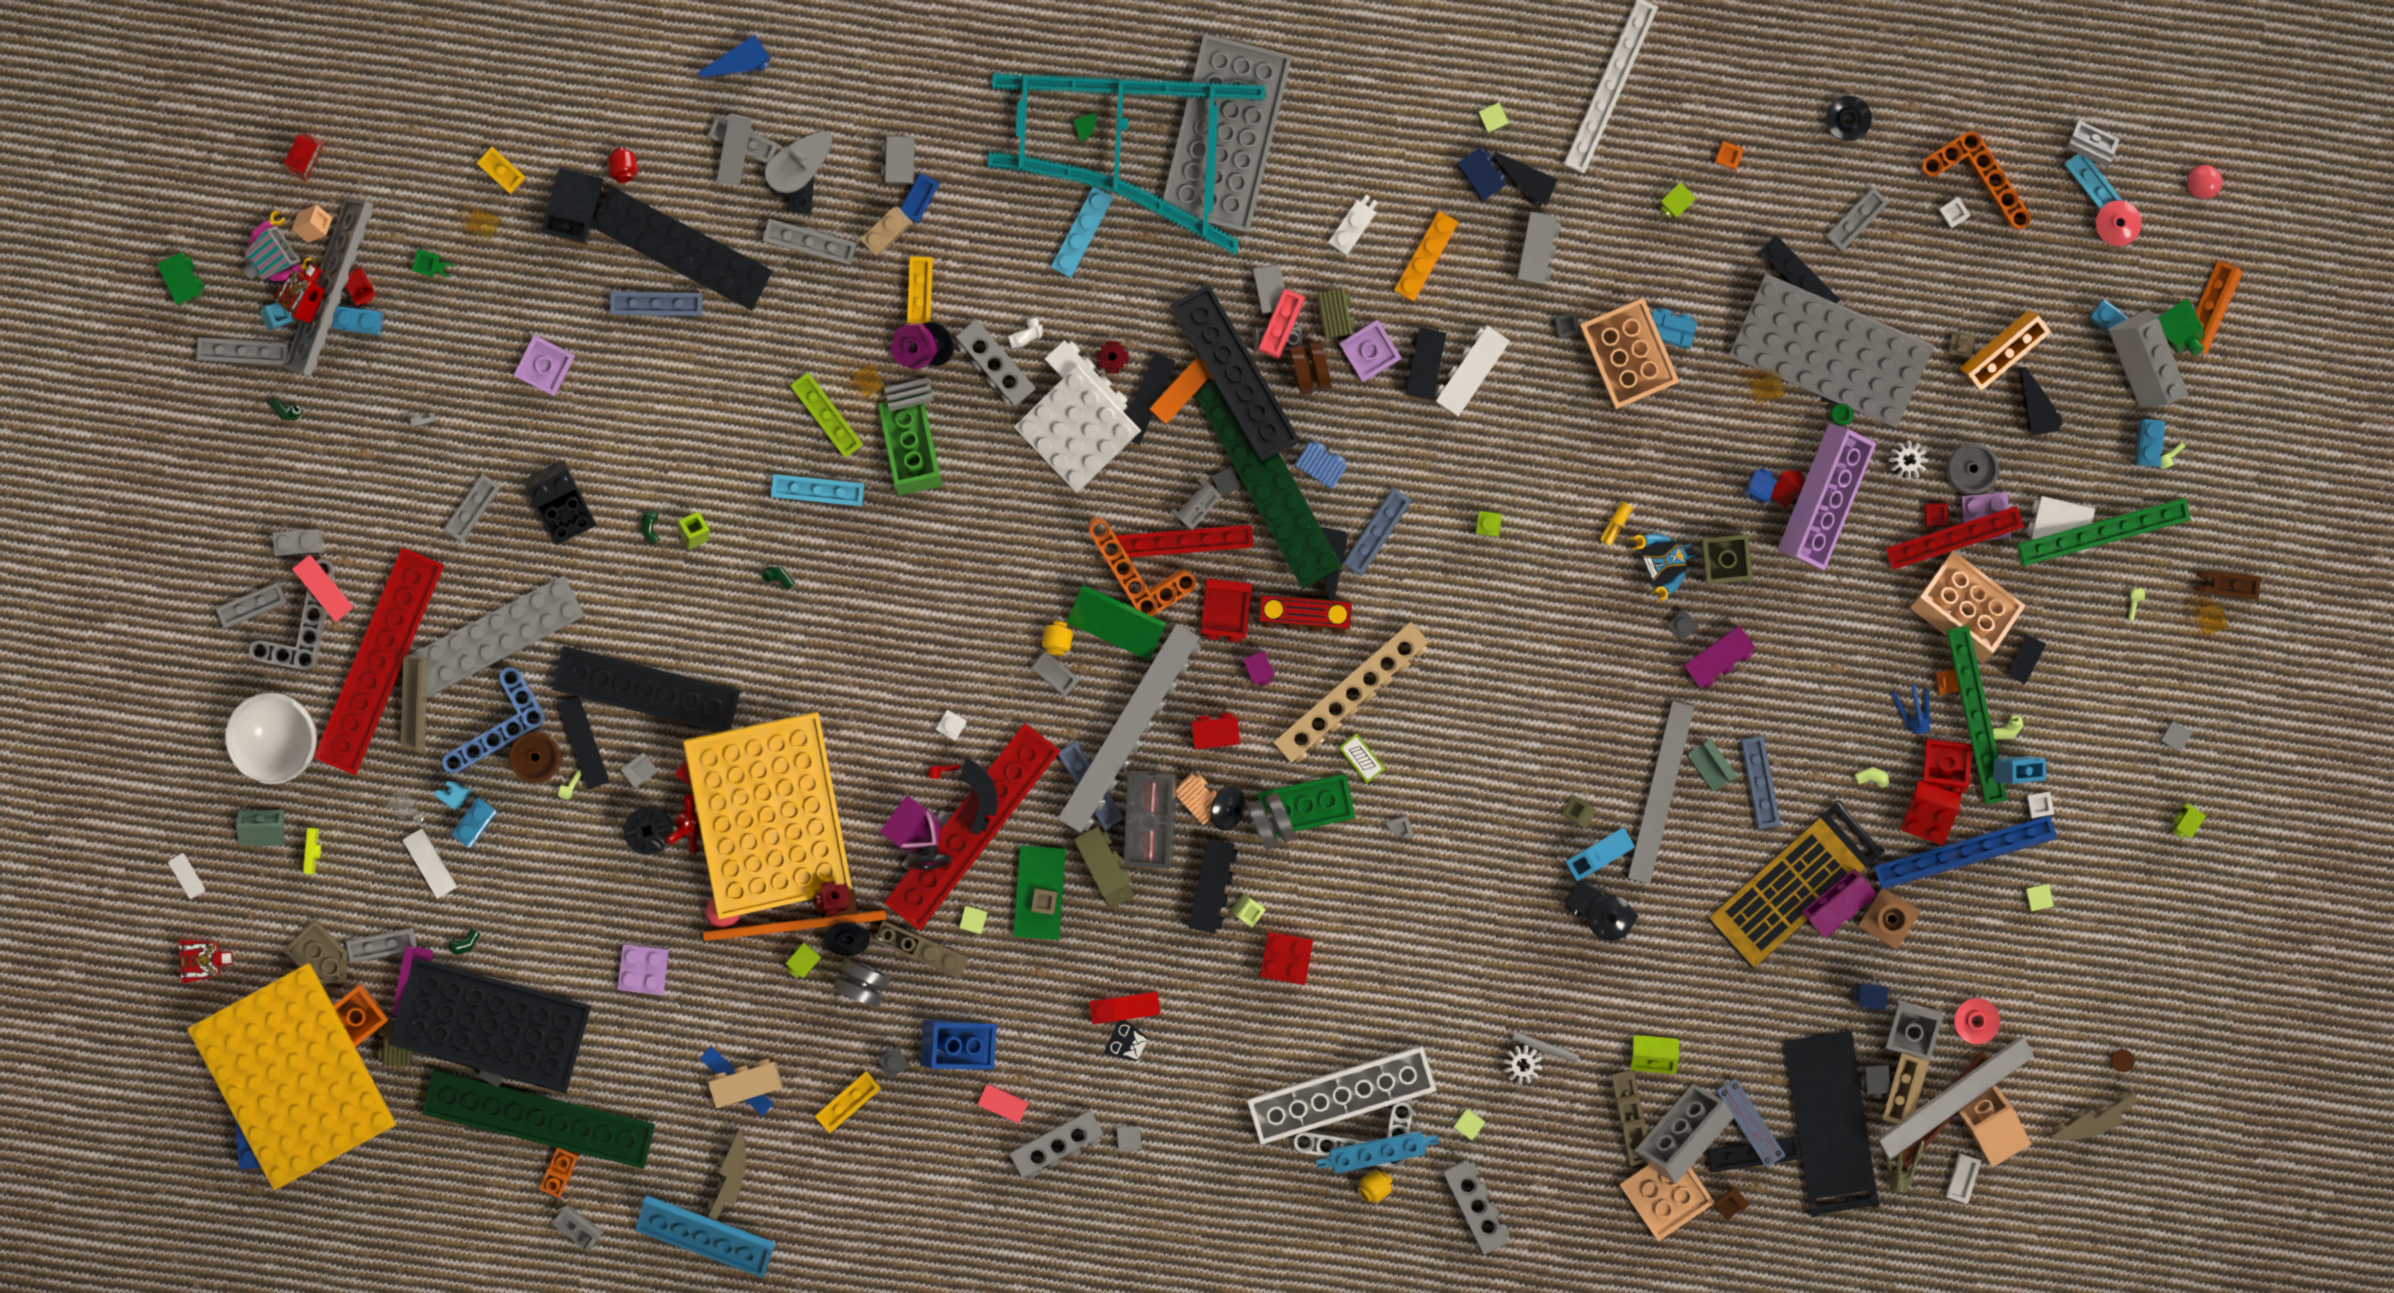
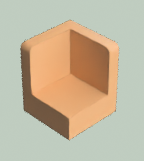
M316 204L297 214L292 230L309 243L326 236L332 217Z

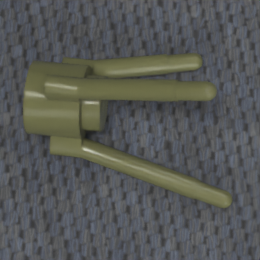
M1923 1139L1917 1148L1909 1175H1907L1906 1171L1902 1170V1151L1898 1154L1897 1170L1893 1171L1892 1161L1886 1157L1887 1181L1890 1182V1190L1894 1192H1907L1908 1185L1913 1184V1176L1925 1143Z

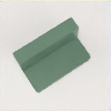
M1708 739L1688 753V757L1712 791L1717 790L1728 781L1730 782L1737 777L1712 739Z
M284 810L238 811L236 830L239 845H285L283 831L285 821Z

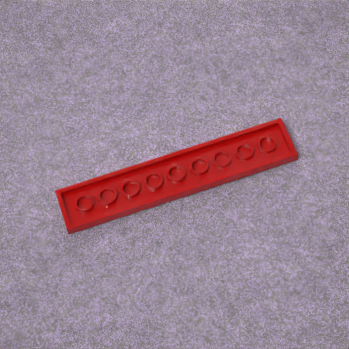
M401 548L313 757L314 759L357 776L402 669L404 657L408 655L442 574L444 564L406 548Z
M1024 723L987 770L996 786L998 809L996 816L986 815V818L990 819L986 832L981 831L980 835L971 833L979 808L978 795L973 789L940 831L939 843L937 845L938 854L950 855L953 858V862L950 865L936 869H910L884 903L920 931L1061 750Z

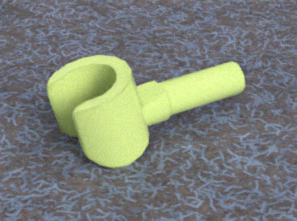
M2183 442L2169 453L2161 456L2162 470L2174 465L2171 458L2186 447Z
M2142 588L2133 589L2130 592L2131 608L2129 620H2134L2137 601L2145 600V591Z
M577 770L569 786H560L558 792L560 798H571L575 784L582 775L581 771Z

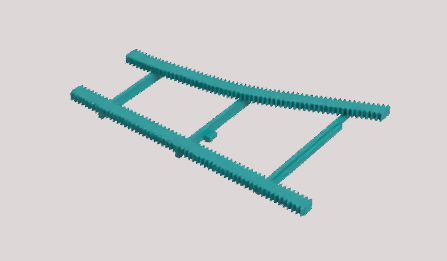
M1000 72L998 75L996 73L993 74L992 86L994 90L998 88L1000 91L1002 87L1003 91L1005 88L1008 91L1010 88L1012 91L1016 88L1018 91L1020 88L1022 91V101L1017 103L1016 136L1020 138L1019 156L1016 154L1014 157L1013 153L1011 156L1009 153L1005 155L1004 152L1002 155L1000 152L997 155L996 152L992 154L990 151L988 154L989 169L992 166L993 169L997 166L998 170L1000 167L1002 170L1004 168L1008 170L1009 168L1010 171L1018 169V172L1022 169L1023 173L1026 170V173L1028 174L1030 171L1031 175L1035 172V175L1039 173L1040 176L1043 174L1046 177L1048 174V177L1052 176L1053 179L1057 176V179L1061 178L1062 181L1066 178L1067 182L1070 179L1071 183L1075 181V184L1083 182V185L1086 183L1087 186L1091 184V187L1095 185V189L1099 186V190L1103 187V191L1107 189V192L1111 190V194L1114 192L1119 197L1122 195V198L1126 197V200L1130 198V202L1134 200V204L1137 202V205L1141 204V207L1145 206V209L1149 208V211L1157 212L1158 216L1160 214L1162 218L1165 216V220L1169 218V222L1173 221V224L1177 223V226L1181 225V228L1189 229L1190 233L1193 231L1194 235L1197 233L1198 237L1201 235L1202 239L1209 240V243L1213 242V245L1217 244L1218 248L1220 246L1222 250L1226 248L1225 251L1230 250V254L1234 252V256L1238 254L1239 239L1234 240V236L1231 238L1230 234L1226 236V231L1222 234V229L1218 231V227L1214 229V225L1210 227V223L1208 224V215L1213 212L1218 126V106L1214 105V99L1216 97L1218 100L1220 97L1223 100L1225 97L1227 100L1229 97L1232 100L1234 97L1235 101L1237 98L1240 101L1242 98L1244 101L1248 98V101H1250L1252 98L1254 102L1257 98L1259 102L1261 98L1263 102L1266 95L1264 84L1262 87L1259 84L1257 87L1255 84L1251 87L1250 83L1248 86H1246V83L1243 86L1241 83L1239 86L1235 83L1233 86L1232 83L1228 85L1226 82L1224 86L1223 82L1221 85L1218 82L1216 85L1214 82L1211 85L1209 82L1207 85L1203 82L1201 85L1200 81L1198 84L1195 81L1193 84L1191 81L1188 84L1185 81L1183 84L1182 80L1180 83L1177 80L1175 83L1173 80L1170 83L1168 80L1166 83L1162 80L1160 83L1159 79L1157 82L1154 79L1152 82L1150 79L1148 82H1146V79L1142 82L1141 79L1137 81L1135 78L1133 82L1132 78L1130 81L1127 78L1125 81L1123 78L1120 81L1118 78L1116 81L1112 78L1110 81L1109 77L1107 80H1105V77L1102 80L1100 77L1098 80L1094 77L1092 80L1091 76L1089 79L1085 76L1083 80L1082 76L1079 79L1077 76L1075 79L1071 76L1069 79L1068 75L1065 79L1064 76L1060 78L1059 75L1057 78L1055 75L1052 78L1050 75L1048 77L1044 75L1042 78L1041 74L1039 77L1036 74L1034 77L1032 74L1030 76L1026 74L1025 77L1023 74L1019 76L1018 73L1016 77L1014 73L1011 76L1009 73L1007 76L1005 73L1001 76ZM1028 89L1031 92L1033 89L1035 92L1037 89L1039 92L1043 89L1044 92L1048 90L1049 93L1051 89L1053 93L1055 90L1058 93L1060 90L1062 93L1065 90L1068 93L1070 90L1071 93L1075 91L1076 94L1078 91L1080 94L1083 91L1085 94L1087 91L1091 94L1093 91L1094 95L1096 92L1099 95L1101 92L1103 95L1105 92H1107V95L1110 92L1112 95L1116 93L1118 105L1114 176L1112 175L1110 178L1109 174L1107 176L1105 173L1101 175V172L1097 174L1096 170L1093 173L1092 169L1090 171L1088 168L1084 170V167L1080 170L1079 166L1076 169V166L1071 167V164L1067 167L1066 163L1064 166L1062 163L1058 165L1057 161L1054 164L1053 161L1049 163V160L1045 162L1042 159L1040 161V158L1037 160L1035 157L1031 159V156L1027 159L1025 155ZM1124 93L1126 96L1128 93L1130 96L1133 93L1135 96L1137 93L1141 96L1143 93L1144 97L1146 94L1149 97L1151 94L1153 97L1155 94L1157 97L1161 94L1162 98L1164 95L1168 98L1169 94L1171 98L1174 95L1176 98L1178 95L1182 98L1184 95L1185 99L1187 96L1191 98L1193 95L1194 99L1196 96H1198V99L1202 96L1203 99L1207 97L1209 100L1203 223L1202 219L1198 221V217L1194 219V215L1190 216V212L1186 214V210L1182 212V208L1178 210V206L1174 208V204L1170 206V202L1166 204V200L1162 201V198L1154 197V193L1150 195V191L1146 193V189L1142 191V187L1138 189V185L1134 188V184L1130 186V182L1126 184V180L1123 182L1122 179L1119 180L1122 130H1128L1129 120L1128 118H1122Z

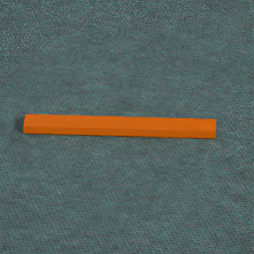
M881 910L705 931L703 935L704 941L827 927L841 922L861 923L886 920L887 911Z

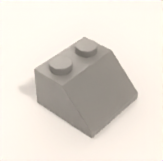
M1898 1000L1891 1021L1886 1048L1930 1061L1943 1019L1942 1012Z

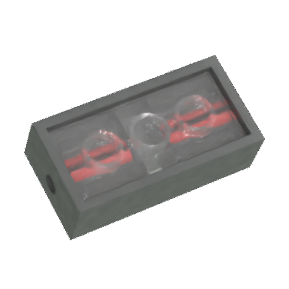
M1132 770L1128 775L1124 866L1170 869L1174 863L1177 774Z

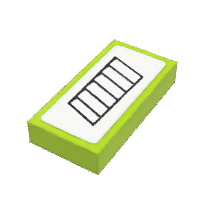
M1357 733L1339 747L1366 783L1385 770Z

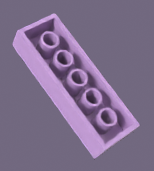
M1828 424L1777 549L1778 551L1807 565L1822 570L1826 569L1877 443L1847 428Z

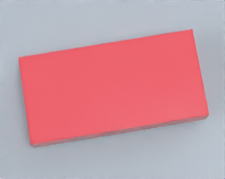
M987 1084L978 1105L1016 1123H1020L1029 1102Z

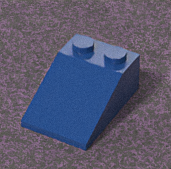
M923 1020L920 1066L930 1069L994 1070L997 1024Z

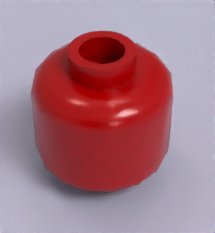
M616 148L607 157L609 176L613 180H616L618 183H628L637 175L638 165L636 156L632 151L625 148Z

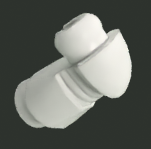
M1037 318L1027 320L1028 328L1008 336L1012 349L1016 347L1022 348L1035 338H1041L1043 326L1039 324Z

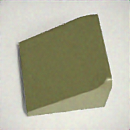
M1573 795L1562 815L1581 827L1586 828L1595 814L1596 808Z

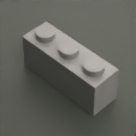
M1530 212L1516 281L1544 286L1545 281H1550L1552 268H1549L1548 264L1549 259H1554L1556 245H1552L1554 236L1558 237L1561 223H1557L1558 217Z

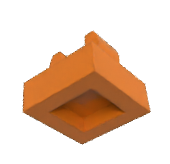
M1954 669L1935 673L1939 695L1959 692Z

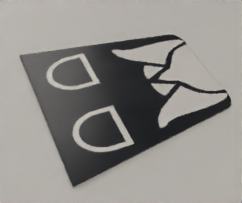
M1118 1021L1103 1054L1137 1061L1148 1037L1128 1021Z

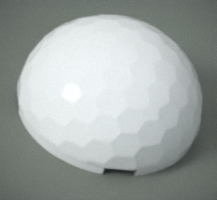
M263 693L246 699L235 709L228 722L225 739L231 760L244 775L261 783L278 784L294 779L308 767L315 753L317 735L311 716L300 703L286 695Z

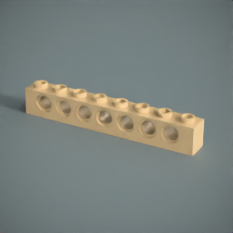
M1412 622L1408 623L1273 743L1291 763L1294 760L1299 763L1308 755L1306 750L1313 745L1316 748L1325 740L1323 735L1330 730L1333 733L1342 725L1340 720L1346 715L1349 718L1359 710L1357 705L1363 700L1366 703L1376 695L1374 691L1380 685L1383 688L1386 687L1394 679L1391 676L1397 670L1403 672L1411 665L1408 661L1414 655L1420 657L1428 650L1425 645L1429 641ZM1406 642L1410 645L1411 650L1408 655L1404 656L1398 652V645L1400 643ZM1389 657L1392 659L1393 667L1391 670L1386 671L1381 668L1380 662L1383 658ZM1368 672L1376 676V682L1372 686L1366 685L1363 681L1364 675ZM1351 687L1359 691V697L1355 701H1351L1346 697V691ZM1334 702L1339 703L1342 707V712L1338 716H1333L1329 712V706ZM1317 717L1322 718L1325 722V727L1321 731H1316L1312 728V721ZM1304 733L1307 735L1308 741L1304 746H1298L1295 743L1294 738L1296 734Z

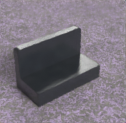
M2029 633L2024 635L2004 673L2024 685L2046 646L2045 643L2032 637L2033 635Z

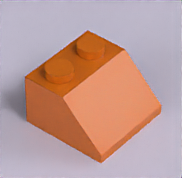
M363 984L358 985L334 1005L355 1047L388 1021L376 999Z

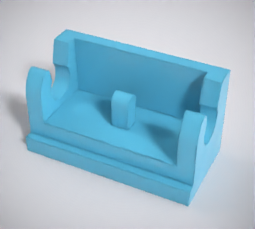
M455 781L446 782V785L451 788L448 791L443 789L442 791L437 790L434 795L454 810L460 809L473 790L465 788Z

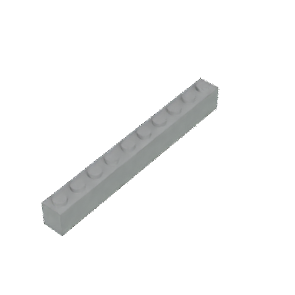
M1178 623L1175 625L1061 812L1058 820L1079 833H1082L1083 830L1088 832L1094 822V819L1091 818L1095 810L1100 812L1107 801L1103 799L1107 790L1112 792L1118 783V780L1115 779L1119 771L1124 773L1130 763L1127 760L1130 752L1136 753L1142 743L1138 739L1143 732L1147 734L1154 723L1151 721L1152 716L1155 712L1160 714L1166 702L1162 701L1166 693L1171 695L1178 683L1174 681L1177 675H1183L1188 668L1189 663L1186 662L1190 654L1195 656L1201 646L1198 642L1199 636Z

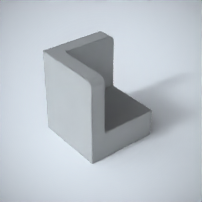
M642 753L621 769L634 788L639 787L658 771L645 753Z

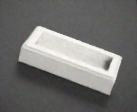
M1959 1153L1945 1197L1968 1204L1982 1160Z

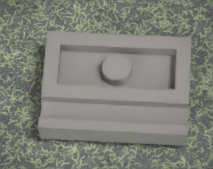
M2078 120L2067 149L2109 167L2120 139Z

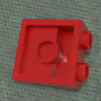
M1926 739L1921 781L1959 795L1967 793L1970 783L1971 744Z

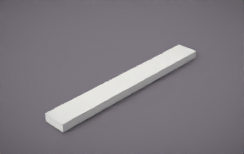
M1636 0L1566 157L1564 166L1582 174L1585 173L1656 14L1657 6L1644 0Z

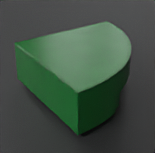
M1095 113L1073 120L1081 142L1087 140L1094 132L1096 126Z

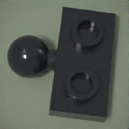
M815 175L804 187L796 192L781 193L771 187L770 192L777 198L790 194L788 213L811 215Z

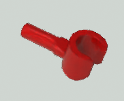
M960 765L931 766L928 769V778L940 779L941 772L959 770Z

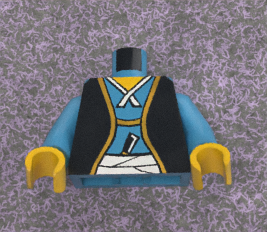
M1652 533L1643 536H1633L1630 540L1634 539L1637 542V546L1632 548V550L1639 551L1655 588L1651 595L1658 593L1660 599L1656 602L1660 603L1668 595L1676 591L1685 579V571L1688 569L1685 560L1696 556L1695 550L1691 543L1679 548L1676 540H1671L1666 535Z

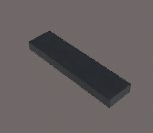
M1156 352L1127 415L1141 430L1131 440V442L1140 445L1153 416L1149 409L1161 397L1176 361Z
M575 697L558 703L588 790L609 783L610 780L581 698Z
M1798 1136L1775 1139L1786 1155L1775 1163L1801 1159ZM1750 1143L1707 1150L1711 1173L1763 1165Z

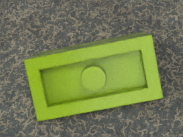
M1641 1035L1633 1036L1631 1070L1676 1075L1679 1061L1678 1039Z

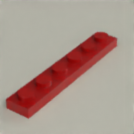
M2014 506L1888 547L1886 551L1892 570L2024 528L2018 506Z
M1252 525L1116 535L1129 558L1254 548Z

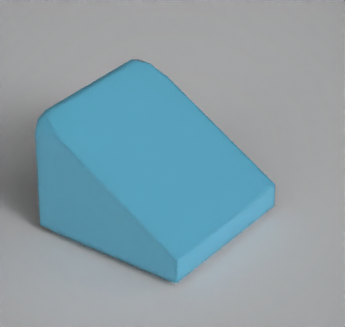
M278 302L265 306L260 310L268 331L294 321L291 314Z

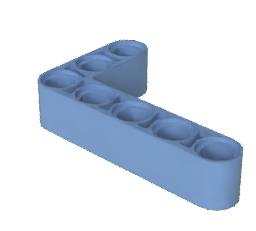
M508 667L500 674L501 684L518 714L445 755L442 764L446 771L450 773L461 772L514 742L522 735L537 729L544 723V712L518 669ZM510 671L515 672L517 675V680L514 684H508L505 679L506 674ZM521 691L528 694V701L525 704H520L517 701V695ZM532 711H536L539 714V721L536 724H531L528 720V715ZM513 722L517 723L520 728L518 734L514 736L508 731V726ZM494 733L500 739L499 744L495 747L491 746L488 742L489 736ZM472 745L478 746L480 750L476 758H472L468 753V749ZM452 756H456L460 761V765L456 769L450 768L448 764Z

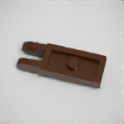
M2217 571L2214 573L2196 572L2197 577L2204 579L2214 578L2213 587L2195 585L2194 591L2259 600L2261 577Z

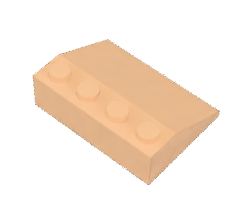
M1644 298L1580 324V329L1615 410L1679 383Z
M1953 550L1918 595L1910 609L1946 636L1947 629L1968 624L1976 658L1983 664L1995 652L2026 605Z

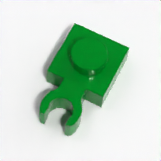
M418 249L411 271L432 278L435 277L436 272H440L442 276L450 278L451 275L444 273V268L446 266L454 267V265L449 262L439 263L440 255Z

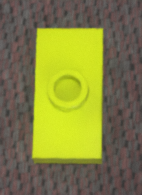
M319 828L307 829L304 874H315L316 858L320 859L321 845H318Z

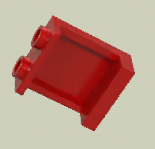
M1214 579L1206 580L1201 634H1205V639L1218 640L1219 636H1226L1228 641L1240 643L1242 638L1246 639L1252 590L1251 583Z

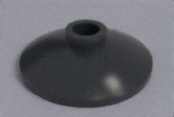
M1843 96L1836 99L1828 108L1826 123L1829 131L1836 138L1842 141H1855L1862 138L1870 129L1872 114L1869 106L1862 99L1856 96ZM1846 115L1852 117V122L1849 124L1844 121Z
M928 321L923 323L933 335L935 345L937 346V353L929 364L940 366L947 363L954 353L952 335L946 327L938 322ZM914 343V348L917 351V345Z
M1229 785L1222 788L1216 794L1211 806V819L1215 827L1228 831L1238 825L1245 811L1243 792L1238 787Z
M1605 895L1596 899L1590 906L1587 916L1588 925L1597 937L1607 941L1618 940L1630 931L1633 924V912L1630 905L1623 898L1616 895ZM1608 914L1615 915L1614 922L1610 923L1607 921Z
M841 922L827 929L824 935V943L835 954L853 956L867 949L870 943V935L859 924Z

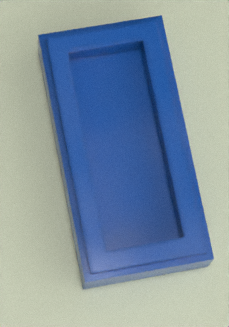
M919 173L900 208L910 220L919 224L940 183Z

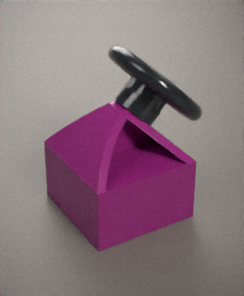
M906 795L880 830V833L911 855L920 853V857L908 861L907 865L910 869L928 870L950 865L953 862V858L950 855L938 854L937 845L940 838L939 818Z

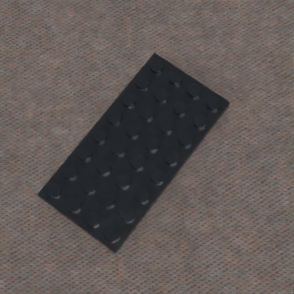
M414 957L389 1040V1046L567 1094L592 1006Z

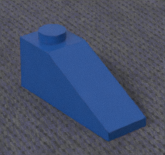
M753 35L698 72L702 79L753 73L756 70L759 73L769 66L768 62L771 58L757 37Z
M1763 468L1760 471L1755 469L1742 495L1761 505L1768 503L1776 479L1772 478L1773 473Z

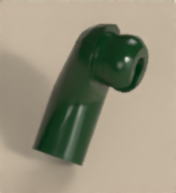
M278 397L269 403L281 420L295 421L302 415L300 406H284Z
M654 510L645 512L642 515L640 530L650 546L660 540L653 530L654 522L659 517Z
M782 567L765 568L761 575L765 582L780 581L786 590H789L796 584Z
M471 928L464 940H451L448 944V949L455 955L470 952L481 933Z

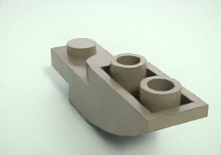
M886 921L882 922L874 940L878 944L959 979L969 958Z
M2123 1092L2114 1098L2116 1102L2109 1107L2105 1104L2095 1111L2097 1115L2095 1116L2089 1110L2085 1112L2083 1109L2077 1111L2071 1116V1121L2066 1124L2061 1122L2053 1127V1133L2049 1136L2053 1140L2067 1141L2088 1138L2104 1133L2125 1122L2120 1113L2139 1101L2133 1093L2127 1094Z
M740 1130L737 1135L732 1133L727 1144L730 1150L727 1155L723 1154L717 1165L721 1168L719 1174L727 1178L726 1180H720L716 1189L719 1195L716 1201L711 1200L706 1212L710 1213L708 1218L714 1221L718 1220L726 1202L733 1206L736 1204L741 1191L746 1169V1142L744 1132Z

